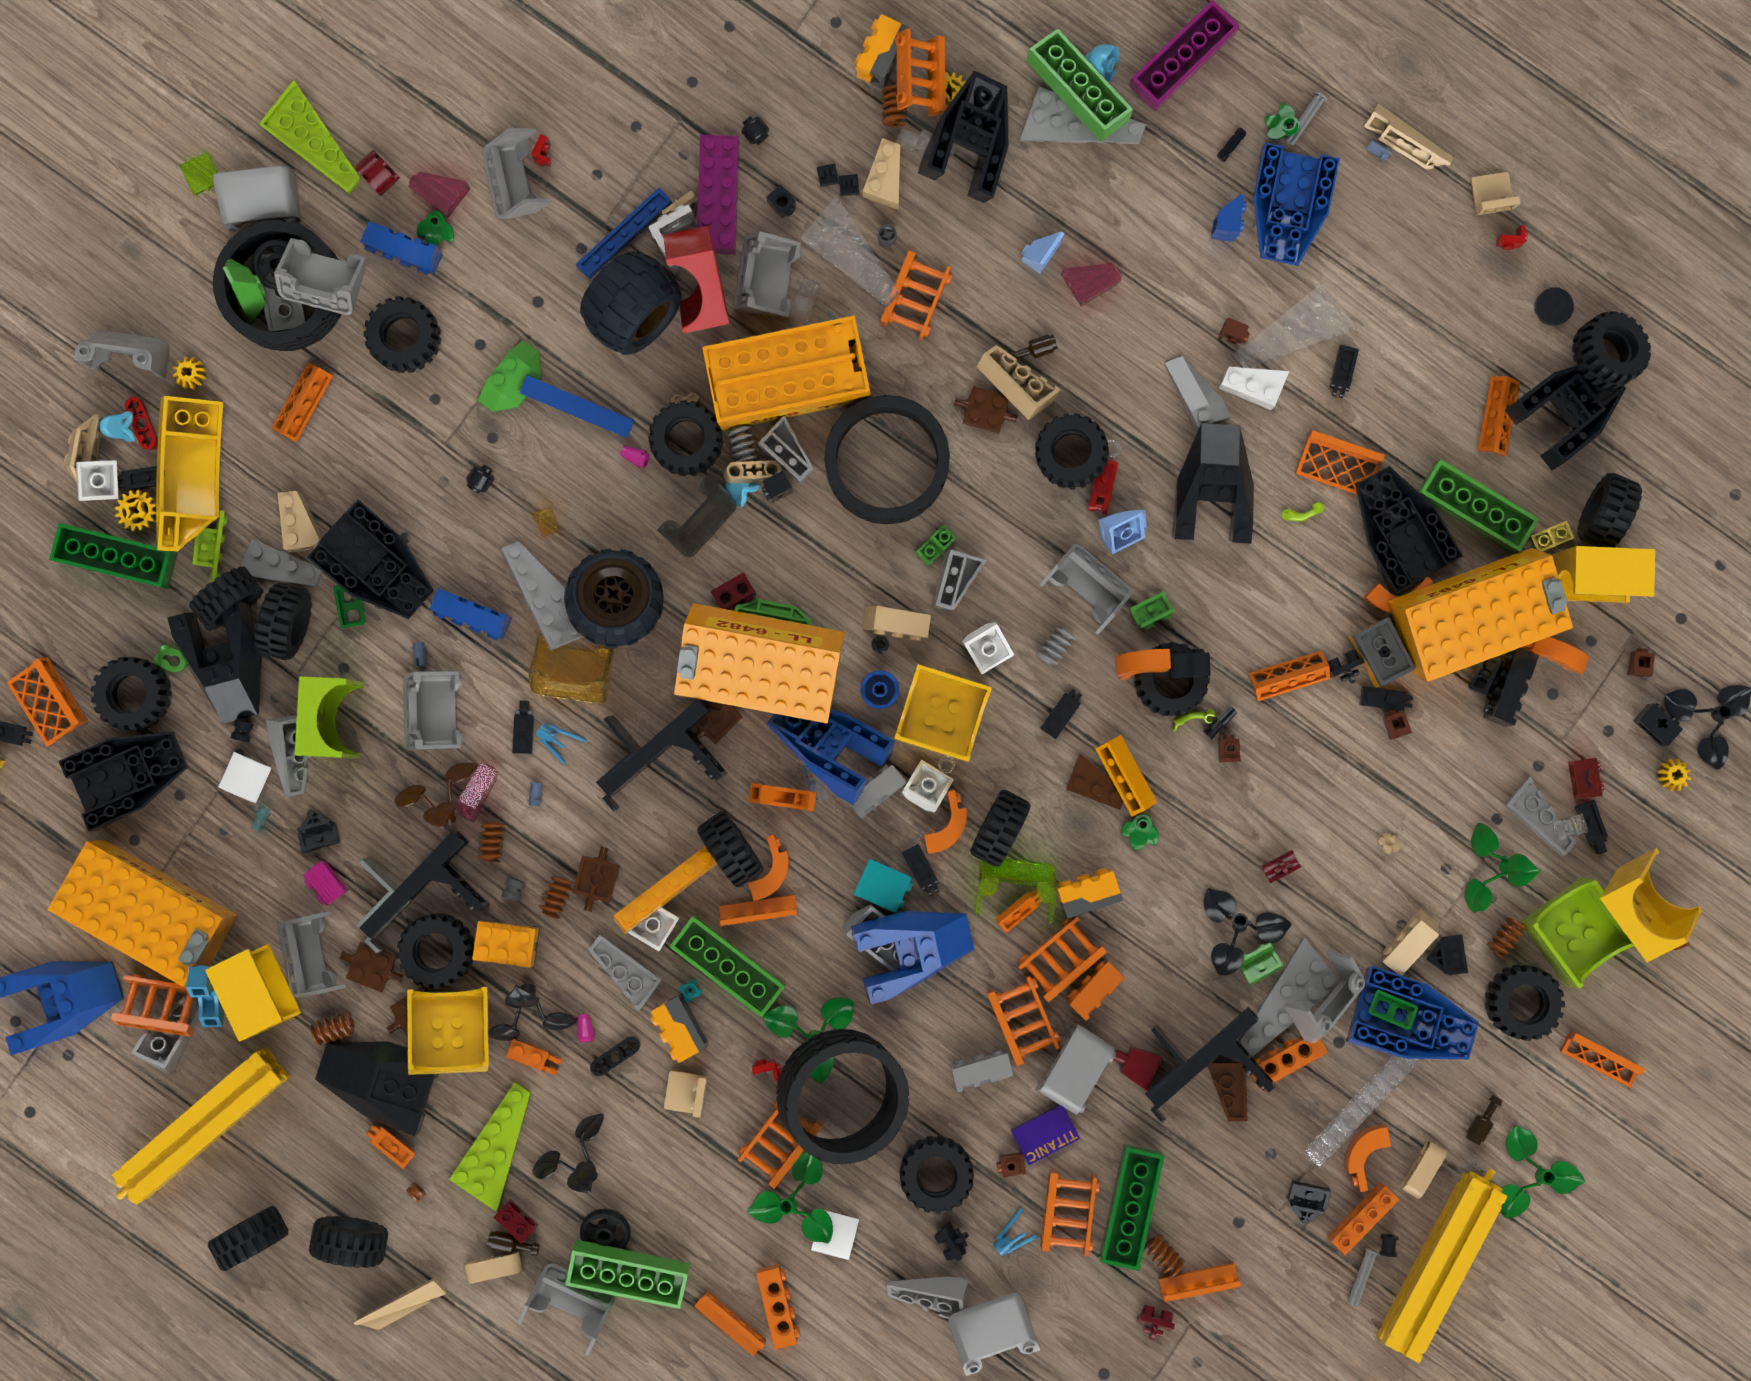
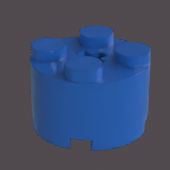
M874 671L863 679L861 696L869 707L883 710L892 706L897 700L899 685L896 678L889 672ZM884 686L883 691L885 693L877 695L875 687Z

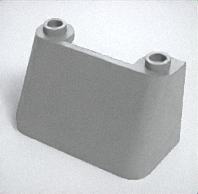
M274 166L213 174V184L222 224L227 230H239V227L244 222L279 219L296 223V221L301 220L297 176L289 167Z
M761 231L746 237L743 244L733 306L735 310L779 318L789 317L792 312V305L786 299L791 264L801 256V242Z
M291 238L274 273L277 290L284 299L344 315H351L356 305L367 262L366 257L358 254L348 256L347 262L311 253L307 242Z
M98 331L79 343L75 349L74 360L90 369L100 370L99 365L104 361H110L111 353L114 352L133 355V363L136 367L151 371L155 377H166L169 345L160 338Z
M459 671L410 672L404 675V721L407 750L461 748L463 734L456 729L455 691L462 685Z
M1074 1023L1069 1031L1071 1032V1038H1066L1063 1048L1049 1072L1044 1076L1046 1080L1044 1079L1042 1083L1039 1082L1035 1090L1077 1115L1085 1110L1087 1106L1085 1101L1107 1063H1111L1115 1058L1116 1052H1114L1115 1047L1081 1025Z
M1010 1293L953 1313L948 1319L966 1376L981 1370V1359L1018 1347L1019 1351L1023 1354H1032L1040 1351L1026 1306L1019 1293Z

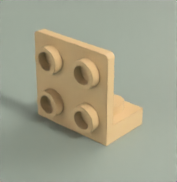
M1508 172L1471 178L1476 215L1514 210L1520 205L1519 196L1513 197Z
M671 1070L669 1072L664 1109L693 1113V1117L700 1118L703 1111L708 1076Z

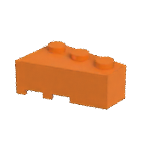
M1107 960L1105 962L1100 961L1094 967L1096 971L1091 976L1089 974L1085 976L1080 982L1082 985L1077 990L1074 988L1067 995L1069 998L1067 1003L1085 1021L1090 1018L1089 1014L1095 1008H1098L1102 1004L1103 999L1110 995L1125 978Z

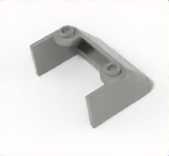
M509 128L485 145L483 149V160L495 214L498 219H510L537 213L552 203L551 199H540L536 193L530 194L522 159L527 156L530 150L527 139L536 133V129Z
M1074 544L1039 584L1043 587L1049 579L1056 586H1064L1067 583L1095 607L1092 612L1094 619L1101 623L1095 632L1096 634H1099L1132 595L1131 588L1078 544Z
M330 911L287 920L278 924V933L290 991L295 998L346 988L345 984L336 985V975L331 971H326L318 933L323 932L325 928L323 917L329 916Z
M1330 950L1327 951V955L1341 981L1314 1015L1307 1008L1289 1003L1284 1004L1305 1041L1316 1043L1324 1037L1364 988V977L1352 956Z
M548 1264L544 1267L534 1286L518 1323H522L529 1309L541 1313L547 1309L549 1304L584 1320L581 1331L586 1337L592 1339L585 1355L589 1356L615 1301V1296L565 1286L568 1270L556 1264Z

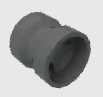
M891 224L882 225L878 230V242L883 247L894 245L897 238L895 227Z
M507 877L505 882L507 887L503 890L501 896L520 901L522 896L520 893L526 883Z

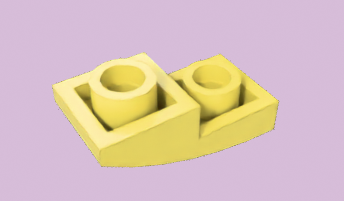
M1564 521L1531 535L1536 550L1543 552L1573 539L1574 535L1568 522Z

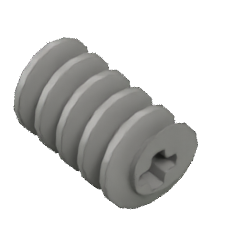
M742 425L729 429L732 431L728 433V436L733 438L730 440V444L735 445L731 448V451L735 452L732 457L738 460L736 462L752 461L757 458V456L751 455L755 448L749 447V445L754 443V441L748 440L749 437L753 436L752 433H747L751 426Z
M1060 626L1061 629L1055 627L1054 631L1057 635H1049L1052 641H1045L1047 647H1040L1043 653H1036V656L1051 668H1053L1051 664H1059L1056 657L1063 658L1060 653L1061 651L1067 653L1065 645L1072 646L1069 640H1076V637L1062 626Z

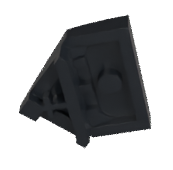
M309 809L306 819L301 827L297 829L299 831L298 838L301 852L308 853L341 843L336 824Z
M1462 934L1443 936L1426 960L1438 967L1446 975L1468 973Z
M1292 1180L1288 1201L1304 1226L1319 1215H1325L1324 1211L1327 1209L1331 1190L1330 1188Z

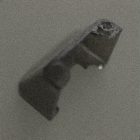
M710 473L702 480L700 485L701 492L707 498L682 526L673 520H668L657 530L664 539L685 557L694 556L735 512L737 507L735 499Z

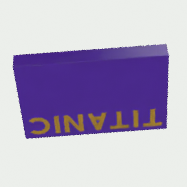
M1060 1105L1011 1129L1028 1165L1080 1139L1065 1108Z

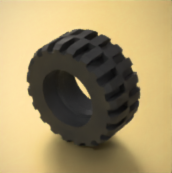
M402 296L395 297V300L391 298L385 299L386 303L383 305L381 303L377 304L376 307L378 309L375 312L371 310L369 313L371 318L369 321L366 320L364 325L367 330L363 331L364 338L367 340L365 345L370 350L372 357L382 366L391 371L395 370L398 373H404L405 371L412 373L415 372L416 368L420 370L425 368L424 364L426 362L430 364L433 361L432 355H437L439 351L437 345L441 344V338L439 337L441 330L437 325L438 321L428 308L419 301L416 302L413 298L407 297L404 299ZM400 319H411L419 327V337L415 345L402 352H396L389 348L386 342L389 327Z
M1617 311L1603 312L1579 328L1573 339L1572 352L1575 354L1573 359L1574 362H1577V369L1582 371L1585 379H1590V383L1596 386L1600 384L1602 388L1607 389L1609 387L1615 389L1624 386L1643 373L1649 364L1651 345L1647 341L1649 339L1647 333L1643 332L1642 329L1644 328L1641 324L1638 325L1636 323L1637 320L1633 317L1628 318L1627 314H1619ZM1603 338L1609 340L1617 348L1620 362L1608 355L1603 345Z
M683 400L677 404L675 402L670 403V406L666 409L663 407L660 410L661 413L658 416L655 415L653 418L654 422L649 428L650 436H648V440L655 459L664 469L673 474H680V476H695L701 471L702 473L707 471L710 465L713 466L716 463L715 460L720 456V450L723 447V434L715 415L707 407L698 405L694 401L688 403L686 400ZM685 421L697 424L702 429L704 435L702 447L690 456L676 454L671 450L668 443L670 430L678 423Z
M1066 413L1060 418L1056 416L1050 424L1047 422L1044 425V430L1038 434V441L1035 443V457L1042 474L1052 484H1057L1058 487L1063 489L1068 487L1070 490H1075V487L1084 488L1088 483L1093 484L1098 476L1101 477L1104 473L1103 470L1108 464V441L1100 425L1096 421L1093 422L1090 417H1082L1078 413H1074V415ZM1068 435L1082 436L1090 446L1088 460L1077 468L1062 467L1054 456L1055 445L1060 439Z
M1608 473L1603 476L1591 492L1583 508L1577 527L1579 538L1597 547L1615 548L1631 527V523L1639 509L1642 499L1640 484L1616 473Z
M277 583L266 593L260 612H258L254 632V645L261 654L289 660L299 651V647L302 645L311 616L312 598L305 589Z
M1177 642L1163 643L1152 648L1170 649V654H1173L1174 650H1185V653H1193L1194 648L1191 649L1186 644H1178ZM1155 672L1134 675V687H1136L1138 698L1140 697L1142 700L1141 703L1145 707L1150 708V711L1163 716H1178L1195 709L1204 700L1203 697L1207 694V686L1210 683V677H1189V685L1186 691L1178 697L1171 698L1162 695L1154 685Z
M120 657L118 660H111L108 662L107 667L103 666L99 670L101 674L95 675L93 679L96 681L95 686H91V691L94 692V696L91 697V703H96V707L93 709L96 713L101 714L100 719L103 722H108V725L113 728L131 731L150 728V725H155L159 722V717L165 716L167 712L164 709L169 707L171 703L168 701V696H172V691L168 690L167 687L171 684L168 679L164 678L166 676L165 672L159 670L154 663L146 659ZM128 676L139 677L146 688L145 701L134 712L124 711L117 700V689L120 683Z
M1001 790L971 846L970 853L972 856L994 867H1000L1031 808L1029 801L1008 790Z
M725 811L717 813L698 827L697 831L704 845L735 887L743 886L762 873L763 866L742 832Z
M442 913L430 914L416 919L400 935L401 941L397 944V948H399L397 959L401 961V964H399L400 969L405 970V976L408 979L414 980V984L423 985V988L438 989L457 982L468 972V968L473 962L474 948L472 943H474L473 937L470 938L469 929L462 925L463 922L454 919V916L443 915ZM430 933H441L452 944L453 957L444 968H429L420 958V942Z
M1513 965L1512 968L1506 967L1502 969L1501 974L1497 973L1494 976V982H1489L1487 987L1490 990L1489 993L1485 992L1484 997L1488 999V1003H1484L1485 1009L1489 1010L1487 1014L1489 1020L1493 1021V1025L1501 1030L1502 1033L1516 1039L1531 1041V1039H1541L1542 1035L1548 1036L1552 1033V1027H1558L1559 1023L1557 1020L1558 1018H1563L1564 1015L1561 1012V1007H1565V1001L1561 1000L1564 993L1563 990L1558 988L1560 985L1558 981L1552 979V975L1548 972L1529 965ZM1529 984L1535 987L1539 993V1009L1532 1018L1525 1021L1518 1020L1510 1012L1509 999L1512 992L1518 986Z
M938 1135L937 1137L927 1136L924 1140L919 1139L916 1141V1144L911 1145L907 1149V1153L902 1158L900 1165L901 1188L909 1202H912L918 1209H924V1212L930 1213V1211H933L935 1214H941V1211H953L952 1208L955 1206L958 1208L962 1205V1201L968 1198L969 1191L973 1187L974 1171L970 1157L963 1147L951 1138L946 1139ZM943 1157L953 1165L955 1178L949 1188L940 1192H932L921 1185L918 1171L926 1159Z
M272 1205L208 1241V1248L219 1269L227 1271L277 1243L288 1235L289 1230L277 1207Z
M320 1217L313 1224L309 1252L315 1259L331 1263L332 1265L354 1268L375 1267L384 1260L389 1235L388 1230L376 1222L355 1217Z

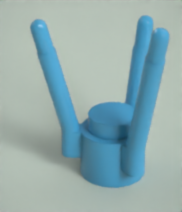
M544 723L538 729L536 736L540 738L539 741L562 764H565L564 759L549 744L553 741L562 749L565 748V745L555 738L556 733L554 731L584 743L586 742V739L560 729L552 723L550 726Z
M1022 1208L1015 1213L1002 1232L995 1237L997 1241L993 1245L1001 1256H1004L1006 1253L1010 1254L1013 1250L1038 1238V1235H1034L1014 1245L1015 1242L1026 1235L1025 1232L1012 1240L1008 1236L1003 1237L1023 1211Z

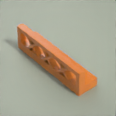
M307 362L271 429L297 442L333 375Z
M1491 376L1478 451L1507 456L1513 421L1505 412L1507 404L1509 407L1517 400L1519 381L1508 376Z
M1318 651L1250 672L1248 676L1254 687L1255 698L1258 702L1330 679V668L1322 651ZM1318 658L1321 661V663L1318 664L1310 663L1311 660ZM1295 665L1303 666L1299 670L1292 669ZM1279 670L1284 672V674L1280 676L1274 675V673ZM1260 676L1266 677L1264 681L1257 682L1255 678Z
M795 895L719 906L720 926L798 914Z
M1572 1031L1569 1032L1560 1050L1565 1055L1631 1088L1637 1074L1642 1076L1645 1068ZM1571 1041L1578 1044L1579 1052L1572 1054L1567 1051ZM1589 1051L1595 1052L1597 1060L1588 1062L1584 1053ZM1612 1061L1614 1069L1605 1071L1602 1062ZM1628 1069L1632 1071L1627 1082L1621 1079L1620 1070Z
M1234 1263L1179 1273L1171 1279H1168V1276L1158 1278L1164 1302L1241 1287Z
M708 1290L695 1303V1308L752 1356L765 1346L766 1339Z

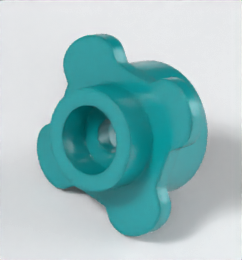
M690 979L687 984H681L679 987V991L683 993L684 1000L687 1002L702 994L694 979Z

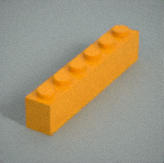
M706 846L614 915L613 920L625 935L717 865Z

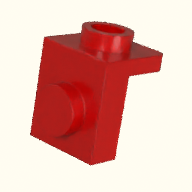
M1520 225L1516 229V235L1502 234L1498 237L1496 247H1502L1503 250L1520 248L1527 241L1528 233L1525 231V225Z
M766 1058L755 1061V1065H752L753 1075L772 1070L775 1081H778L781 1067L779 1063L776 1064L775 1059L767 1061Z

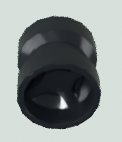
M235 719V729L231 733L230 738L249 743L251 738L249 734L253 730L254 724Z

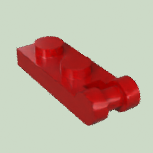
M1108 460L1107 467L1103 470L1104 473L1101 477L1098 476L1096 478L1088 511L1094 512V510H1097L1107 515L1119 462ZM1097 498L1104 499V503H1096Z

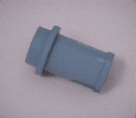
M1373 139L1366 148L1367 151L1378 156L1381 161L1382 159L1386 161L1392 152L1389 150L1390 147L1386 148Z
M424 642L413 643V647H411L414 655V666L427 665L425 658V648L427 646H424Z
M530 782L529 799H527L529 801L528 805L540 806V803H542L541 791L543 783Z

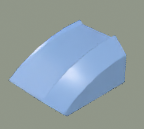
M1145 509L1119 512L1098 520L1100 537L1104 546L1111 554L1146 537L1147 520Z

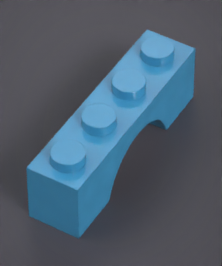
M204 965L189 967L186 989L190 998L198 997L199 1020L202 1027H222L224 1009L205 972L210 967Z

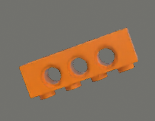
M1299 1034L1300 1037L1296 1040L1290 1039L1283 1043L1282 1048L1278 1050L1274 1048L1266 1053V1057L1254 1060L1264 1071L1266 1064L1273 1063V1070L1267 1074L1274 1082H1277L1328 1053L1322 1040L1320 1039L1316 1043L1307 1042ZM1302 1044H1306L1307 1051L1303 1054H1300L1298 1050L1299 1046ZM1289 1053V1062L1283 1063L1282 1056ZM1252 1074L1251 1077L1256 1084V1077Z
M1380 1182L1327 1238L1346 1255L1399 1199Z
M780 1264L757 1269L756 1275L774 1350L797 1345L800 1331L799 1327L794 1325L793 1319L796 1318L794 1307L789 1305L791 1294L789 1287L785 1288L784 1281L787 1280L785 1270L781 1269ZM771 1283H777L780 1289L777 1291H772L769 1288V1285ZM781 1302L784 1308L777 1310L774 1308V1304ZM781 1321H785L789 1324V1327L781 1329L778 1324Z

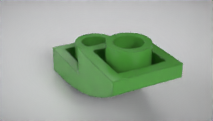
M943 525L915 554L928 567L957 537Z

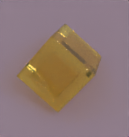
M551 507L532 513L534 521L537 522L543 537L560 531Z

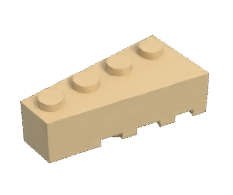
M995 345L983 354L976 367L1030 420L1052 404L1061 389L1057 386L1052 387L1046 383L1048 380L1041 376L1039 378L1030 372L1031 368L1026 365H1020L1016 362L1017 359Z

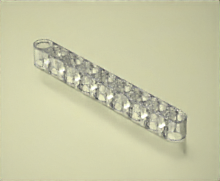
M1393 1055L1305 1148L1302 1154L1316 1168L1321 1167L1422 1059H1405Z

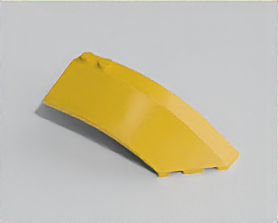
M161 396L156 472L157 550L178 552L210 523L220 517L219 471L223 402Z

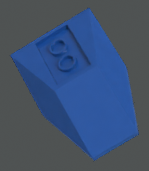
M1265 142L1261 149L1253 197L1260 258L1298 266L1329 214L1340 158L1323 154L1319 158L1283 151L1284 146Z
M1370 966L1366 969L1364 976L1365 986L1359 993L1346 1039L1347 1043L1405 1059L1468 1060L1470 1058L1479 1024L1476 1019L1428 984L1375 966ZM1377 990H1381L1418 1007L1410 1030L1403 1029L1369 1014V1009ZM1379 1000L1376 1011L1386 1014L1389 1007L1388 1003ZM1397 1008L1394 1018L1404 1022L1407 1012Z

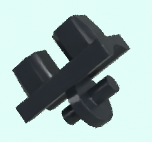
M1354 650L1343 654L1347 661V664L1343 666L1338 657L1327 661L1330 668V678L1345 672V675L1341 676L1340 680L1342 682L1348 680L1351 684L1355 683V676L1360 673L1358 669L1354 671L1350 669L1365 663L1363 657L1359 658Z
M951 1222L945 1223L941 1230L934 1235L938 1244L946 1241L949 1246L943 1251L946 1260L956 1259V1261H959L967 1253L965 1247L968 1244L965 1239L969 1237V1234L967 1232L961 1233L959 1228L954 1230Z

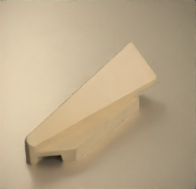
M1377 104L1364 125L1365 128L1381 134L1378 140L1426 170L1440 165L1449 166L1453 160L1450 154L1380 104Z
M436 1276L359 1317L353 1323L380 1330L426 1305L431 1299L445 1295L447 1292L439 1277Z

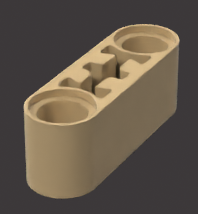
M773 460L732 462L724 470L723 477L726 482L731 484L759 483L773 476L767 472V468H772L775 474L781 472V466ZM729 470H735L738 476H732Z
M1430 1140L1427 1141L1404 1178L1401 1189L1420 1199L1443 1163L1447 1151Z
M519 1251L464 1263L468 1284L509 1276L523 1271Z

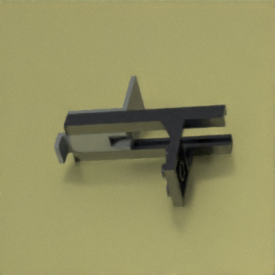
M459 831L456 833L451 832L400 886L371 858H362L359 861L389 891L356 925L368 936L365 942L376 953L381 952L383 948L374 939L432 881L450 884L453 887L451 889L452 892L459 898L462 896L467 901L465 904L472 911L484 910L489 905L449 865L470 842Z

